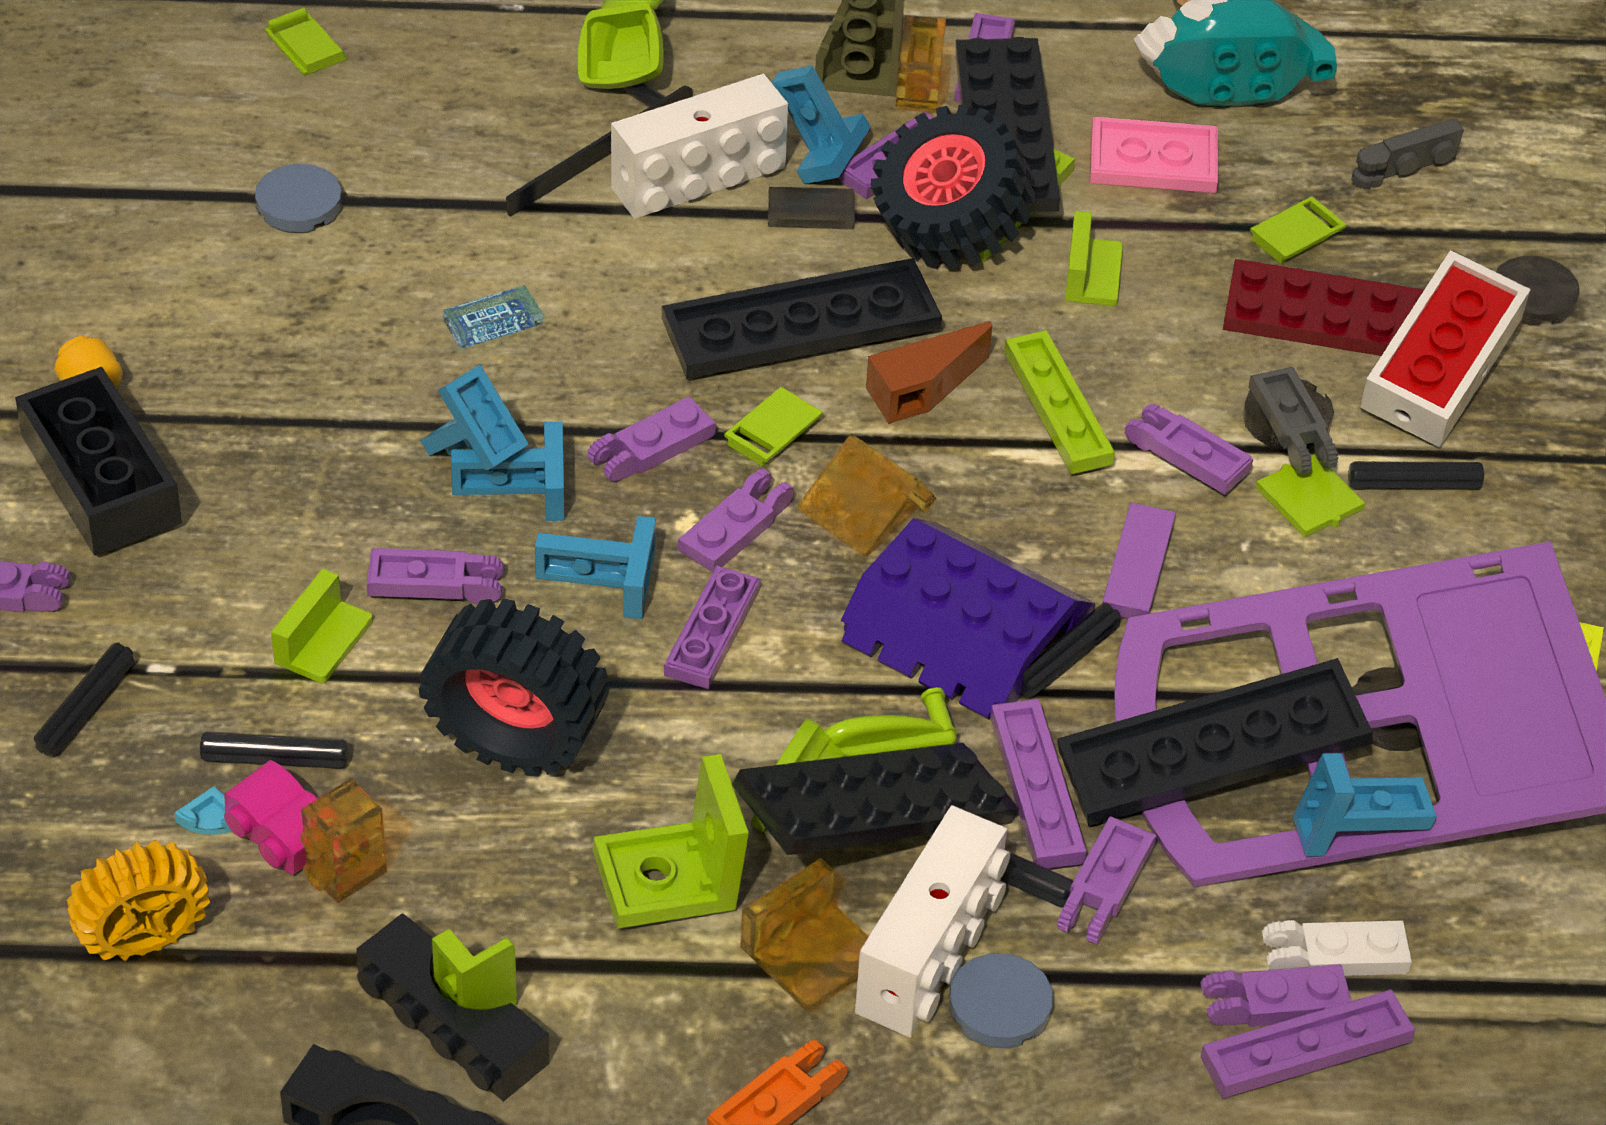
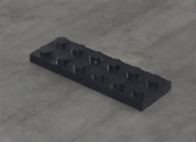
M972 38L956 40L955 56L961 105H970L974 115H976L979 108L989 111L993 119L998 116L1006 124L1008 130L1011 131L1029 165L1035 181V185H1031L1036 194L1034 204H1026L1030 212H1059L1060 195L1038 38Z
M914 258L662 305L661 316L686 379L939 330L942 324V315Z
M1336 658L1057 738L1064 766L1086 822L1090 826L1107 821L1110 816L1118 818L1320 759L1322 753H1343L1373 744V732L1339 659Z
M964 743L740 769L732 783V786L787 855L933 835L951 805L998 825L1012 823L1019 810L1018 806L1005 792L1004 787L990 775L979 762L976 754Z

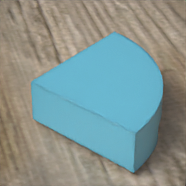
M215 786L174 812L176 823L192 832L209 835L231 832L224 819V794Z

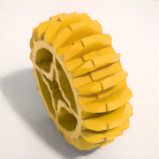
M157 839L151 841L146 847H141L135 842L131 849L122 852L115 848V854L107 859L96 858V867L82 870V880L70 885L72 895L66 900L72 931L75 937H78L80 944L86 947L88 953H98L103 960H108L118 955L124 961L132 955L143 956L146 953L161 950L162 947L170 943L178 944L179 936L184 933L194 932V922L206 917L204 908L210 903L208 897L209 890L206 885L207 878L202 866H198L195 857L191 856L188 849H179L175 842L162 846Z

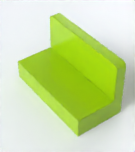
M1075 210L1065 301L1116 306L1123 243L1120 241L1090 238L1092 212Z
M322 568L271 631L274 664L319 683L327 682L373 623L371 613L341 601L338 574Z
M450 928L432 938L434 984L443 997L454 1004L470 1009H491L513 1003L516 1006L515 945L509 938L499 941L475 956L468 951Z

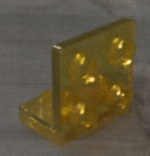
M851 433L799 502L798 509L857 552L867 557L872 553L904 508L908 509L911 504H914L926 513L937 498L920 480Z
M822 858L742 909L740 947L805 1011L813 1010L858 979L860 950L869 937L832 902L834 870Z

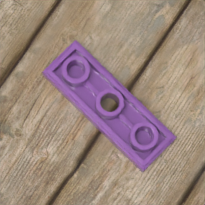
M716 565L664 664V676L709 690L760 591V578Z

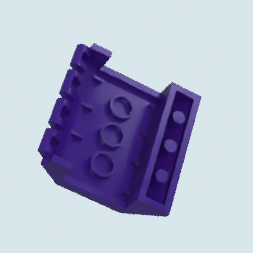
M913 518L862 574L841 619V622L844 623L845 631L841 641L869 657L875 655L882 642L884 646L878 657V662L911 679L917 674L921 664L925 665L918 683L930 689L935 687L942 688L945 692V697L951 700L957 696L961 686L964 685L966 688L959 704L990 719L991 705L1017 702L1021 698L1024 671L1057 632L1063 635L1095 609V603L937 522Z

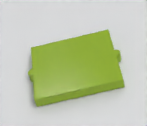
M1316 453L1311 455L1312 469L1310 472L1299 474L1292 465L1283 464L1281 470L1256 481L1255 486L1304 538L1330 525L1337 527L1341 520L1364 510L1365 502L1331 468H1325L1321 465V461L1318 460Z

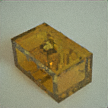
M905 15L898 66L896 107L936 110L943 62L946 18Z
M352 778L301 809L303 832L300 834V838L306 855L304 872L316 890L321 891L324 889L337 903H340L387 873L382 808Z

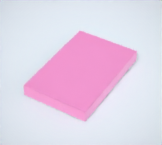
M1093 117L1091 126L1090 183L1216 193L1218 185V126Z

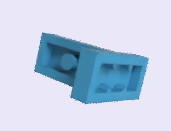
M813 65L778 72L772 84L787 101L788 112L810 150L797 169L800 178L804 184L839 178L871 128L865 115L859 114L842 118Z
M481 364L437 390L454 419L420 440L429 456L443 449L447 451L448 455H451V450L471 446L485 470L495 467L529 445Z
M563 421L544 422L545 448H523L488 470H485L473 449L451 450L452 495L545 494L546 521L564 520Z
M637 516L632 543L538 533L535 543V579L624 588L623 617L642 619L656 551V518Z
M1322 753L1293 815L1306 857L1325 856L1337 831L1431 830L1437 818L1423 777L1350 778L1342 753Z

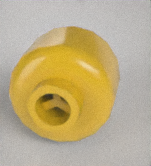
M78 336L67 341L59 349L54 370L60 381L102 366L114 386L117 387L120 384L123 376L121 365L103 340Z

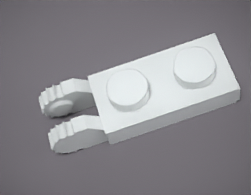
M1294 920L1267 924L1264 930H1262L1263 941L1266 943V946L1277 948L1266 956L1268 969L1271 970L1342 964L1345 976L1393 975L1409 973L1412 963L1403 921L1302 923L1300 925Z

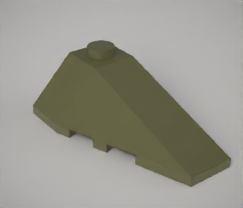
M842 0L816 53L815 70L826 90L897 97L905 0Z

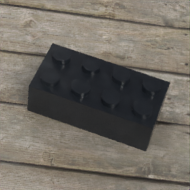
M102 366L15 397L22 438L94 556L182 523L177 483Z

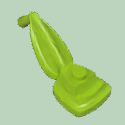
M604 0L601 9L592 10L587 14L580 34L577 60L578 76L586 87L599 89L624 88L646 82L661 74L664 57L663 37L660 23L654 10L661 5L663 0Z
M935 687L926 690L921 695V701L926 705L930 721L905 715L861 716L834 723L823 731L820 724L806 718L776 765L955 744L957 730L953 727L947 710L944 690ZM754 813L750 826L764 833L767 829Z

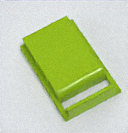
M304 7L268 21V28H265V33L303 76L347 60V55L318 22L306 12Z
M1311 196L1252 227L1250 232L1253 233L1252 241L1282 264L1325 241L1329 236L1342 232V229L1346 228L1347 224ZM1309 205V208H1310V209H1312L1315 213H1317L1320 217H1322L1326 222H1328L1331 226H1333V228H1330L1328 225H1326L1322 220H1320L1317 216H1315V215H1314L1311 211H1309L1305 206Z
M779 387L724 434V437L728 439V446L763 467L770 459L779 454L823 415V411L783 387ZM739 430L741 434L758 443L770 452L767 454L766 452L757 448L756 446L744 440L735 433Z

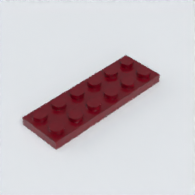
M1235 259L1223 330L1382 356L1424 289Z

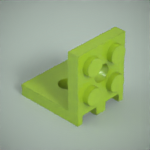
M721 754L701 757L692 822L594 837L592 850L617 929L736 910L749 832ZM649 869H656L662 874L667 875V877L663 880H651L642 873Z

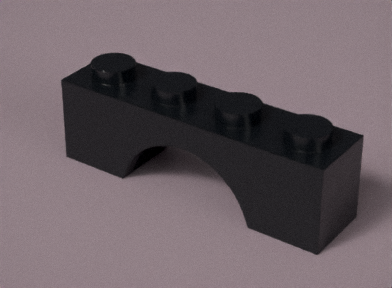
M404 913L400 914L356 948L357 979L360 986L372 998L380 997L392 1007L402 1024L410 1029L415 1027L424 1034L441 1057L445 1059L452 1058L463 1067L470 1080L479 1089L484 1091L489 1089L504 1102L549 1065V1033L513 1003L491 1009H470L454 1004L443 997L434 986L433 937Z
M315 1044L311 1046L280 1091L283 1121L288 1125H502L484 1112H471L450 1103L437 1092L422 1091L402 1082L397 1076L388 1071L373 1070L355 1062L344 1052L337 1050L329 1051Z

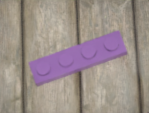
M1034 699L991 705L990 719L1013 796L1019 808V816L1033 862L1047 869L1083 864L1086 859V847L1040 700Z
M1388 990L1204 1044L1200 1057L1223 1099L1411 1043L1415 1029L1394 992Z

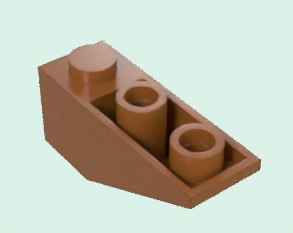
M988 321L971 327H965L947 334L868 356L866 389L888 424L930 412L984 363L990 355L993 326L991 322Z

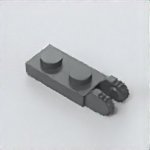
M1453 118L1384 139L1383 142L1370 145L1368 148L1364 147L1363 150L1360 149V152H1358L1356 163H1358L1357 166L1359 167H1355V170H1353L1351 181H1353L1356 187L1366 190L1370 189V187L1376 188L1381 186L1385 178L1399 174L1408 175L1416 169L1434 164H1444L1456 158L1464 128L1457 119Z
M1294 367L1251 375L1248 387L1283 448H1287L1289 460L1292 466L1295 467V471L1299 474L1311 471L1312 458L1306 448V444L1314 443L1316 456L1321 461L1323 467L1331 468L1337 466L1338 452L1335 443H1333L1328 433V425Z

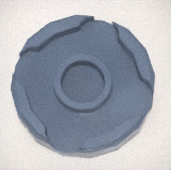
M291 164L278 167L263 176L256 185L255 204L258 214L263 215L264 221L271 227L286 232H308L315 230L314 225L324 221L325 226L335 219L341 211L342 190L337 178L326 169L311 164Z
M990 953L973 958L958 969L951 982L949 1012L953 1020L955 1017L957 1023L962 1026L961 1031L968 1038L985 1046L996 1048L1020 1046L1023 1040L1029 1039L1033 1035L1035 1039L1043 1033L1051 1018L1053 990L1046 975L1032 962L1013 954Z

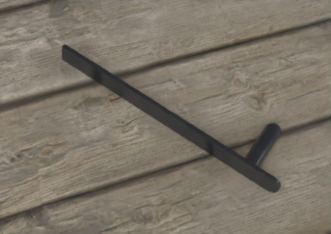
M645 83L624 87L627 93L650 106L641 113L693 97V90L689 86H682L668 96L662 95ZM611 131L506 196L507 215L511 217L610 155Z

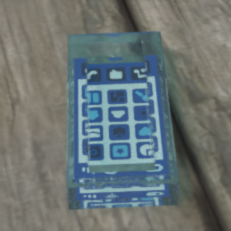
M525 285L443 310L444 323L460 349L543 324L542 311Z

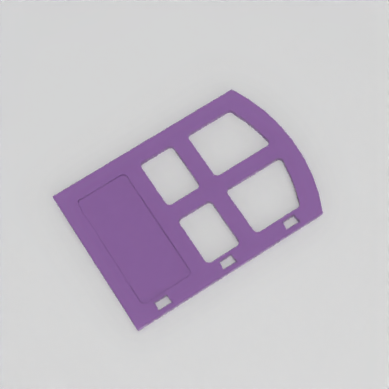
M1551 541L1129 617L1118 654L1115 677V722L1156 710L1157 686L1164 649L1169 646L1265 630L1271 636L1280 672L1284 674L1318 664L1307 628V623L1310 621L1368 610L1381 612L1404 684L1400 688L1357 695L1356 697L1371 728L1404 722L1416 725L1439 798V802L1433 805L1437 818L1431 830L1337 831L1325 856L1311 857L1305 856L1297 830L1216 843L1209 837L1192 814L1184 799L1142 810L1141 813L1147 826L1153 834L1157 835L1156 840L1168 858L1192 886L1198 887L1606 813V697ZM1501 566L1500 574L1476 578L1473 571L1481 568ZM1355 591V600L1329 604L1327 596ZM1209 618L1210 626L1184 631L1182 629V622ZM1342 753V756H1343V759H1344V762H1345V765H1346V768H1347V771H1348V767H1347V764H1346V760H1345V757H1344V753ZM1320 759L1306 763L1310 779Z

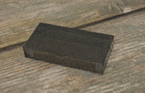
M769 186L768 227L854 229V189Z

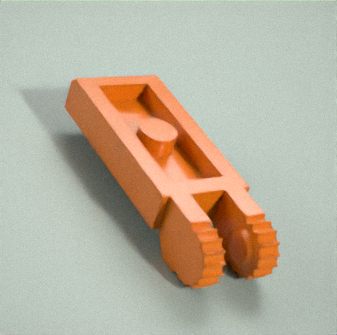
M810 1040L789 1057L784 1055L710 1113L707 1117V1125H790L818 1103L821 1097L828 1096L835 1088L841 1085L849 1071L848 1067L838 1059L836 1061L833 1060L827 1067L825 1066L810 1078L807 1073L818 1064L825 1051V1047L817 1040Z

